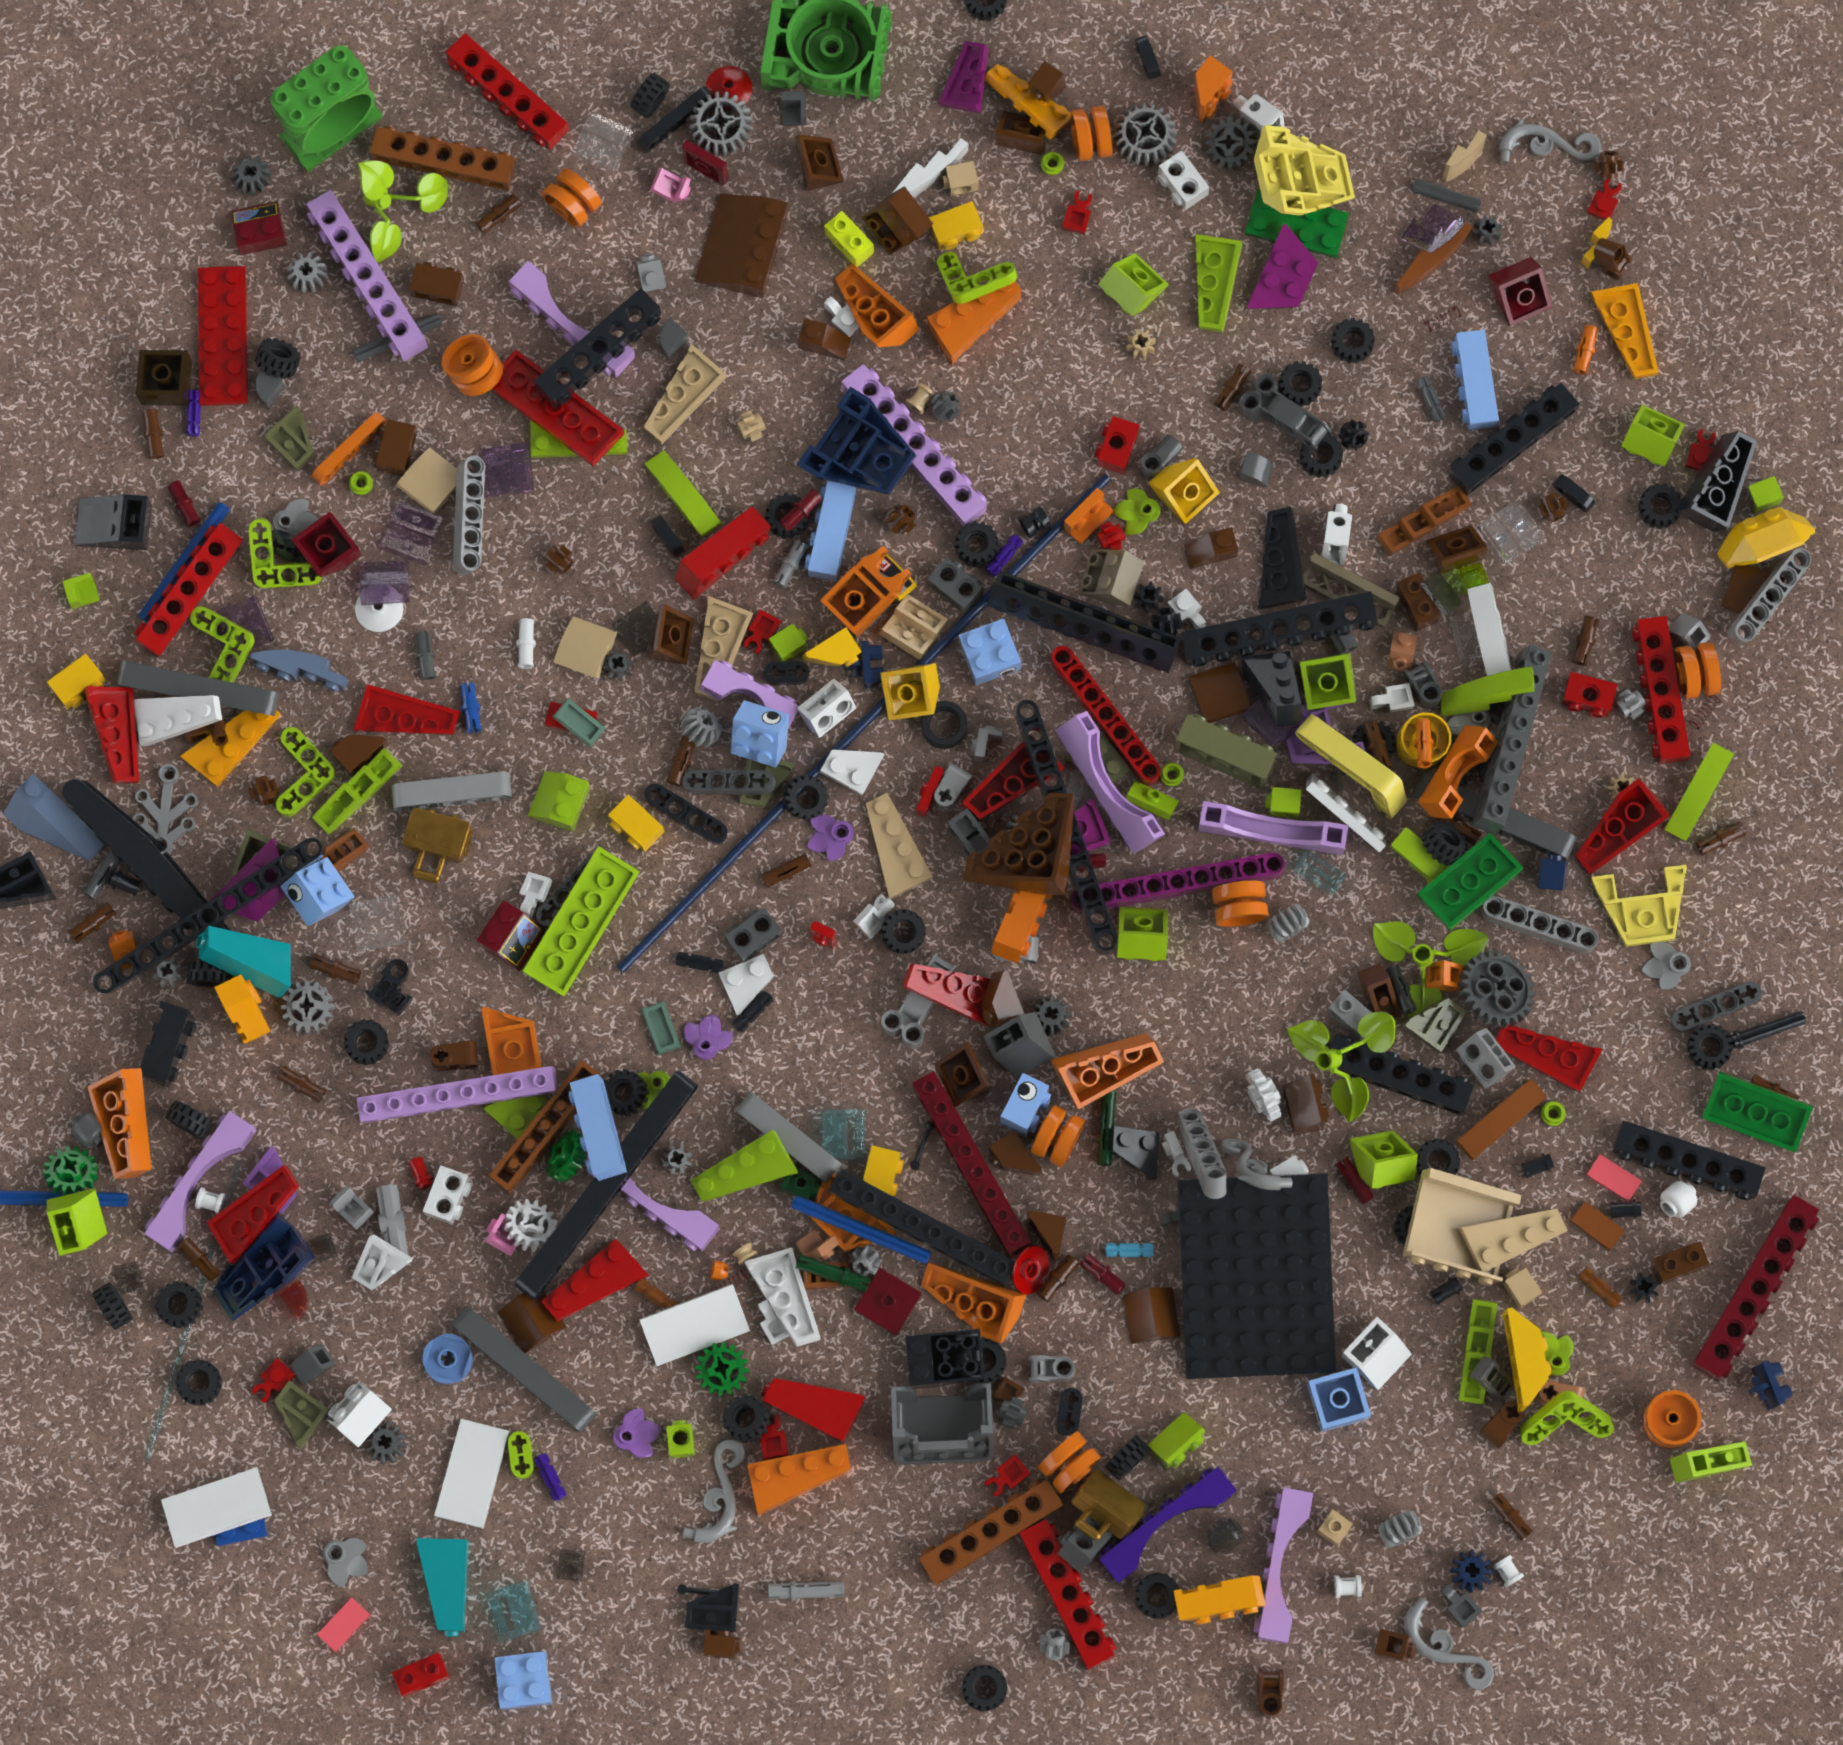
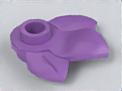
M820 815L812 818L810 822L817 832L810 839L807 846L808 849L817 853L826 852L829 861L841 858L845 853L846 844L854 836L851 824L846 821H836L830 815ZM840 829L846 831V835L844 837H839L837 835V832Z
M714 1014L706 1016L700 1022V1025L687 1022L684 1028L686 1042L693 1046L694 1054L701 1060H709L716 1055L717 1051L726 1049L731 1044L733 1037L732 1032L721 1031L720 1020ZM704 1044L710 1046L708 1049L701 1048Z
M642 1408L633 1409L623 1417L622 1426H619L613 1434V1441L619 1449L629 1450L638 1458H647L653 1455V1450L649 1443L659 1437L662 1428L655 1422L644 1421V1411ZM623 1433L629 1434V1441H625L622 1438Z

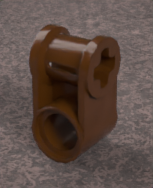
M1605 238L1599 239L1595 245L1594 256L1599 262L1603 273L1615 280H1620L1622 277L1621 272L1626 264H1630L1632 261L1625 246Z
M468 1040L436 1045L430 1052L432 1066L438 1071L477 1068L476 1042ZM440 1053H444V1062H439Z
M1516 1401L1505 1403L1490 1418L1479 1434L1499 1449L1522 1419L1524 1411L1518 1412ZM1514 1407L1517 1418L1512 1417L1509 1419L1506 1408L1511 1409Z
M1258 1669V1708L1260 1714L1265 1718H1275L1282 1709L1283 1669H1279L1278 1672H1267ZM1266 1700H1273L1277 1704V1710L1268 1712L1264 1709L1263 1703Z

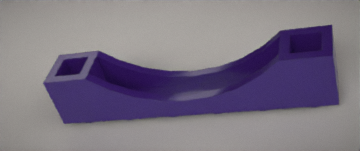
M1209 1467L1199 1475L1201 1480L1195 1485L1191 1482L1179 1491L1181 1496L1176 1500L1169 1498L1159 1506L1161 1511L1153 1516L1150 1513L1140 1521L1142 1526L1136 1531L1132 1529L1128 1536L1125 1534L1121 1538L1122 1541L1115 1547L1110 1544L1100 1552L1102 1557L1099 1558V1562L1117 1585L1137 1570L1140 1556L1146 1543L1162 1524L1174 1516L1189 1510L1217 1508L1236 1493V1488L1219 1467L1214 1470Z

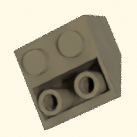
M1091 550L1078 595L1115 606H1130L1144 561L1126 550Z

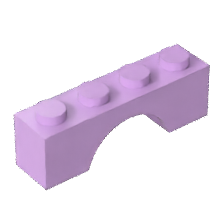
M714 660L699 687L700 691L719 701L733 693L749 695L761 706L789 714L788 728L790 727L798 712L797 708L799 706L796 704V700L787 695L783 697L775 693V689L767 684H758L753 681L754 678L748 673H738L726 661L720 660L718 662Z

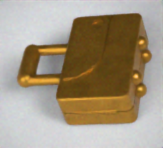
M413 808L402 841L407 850L419 852L412 872L413 877L438 883L445 860L462 863L464 856L467 857L473 837L471 824L468 821L459 819L457 815H451L450 817L435 813L432 808L427 811ZM425 854L440 858L435 873L420 869Z
M1095 1469L1072 1499V1504L1083 1511V1514L1076 1520L1075 1526L1094 1541H1099L1106 1530L1120 1539L1125 1534L1128 1536L1145 1513L1143 1512L1145 1504L1099 1469ZM1088 1516L1101 1525L1098 1531L1085 1522Z

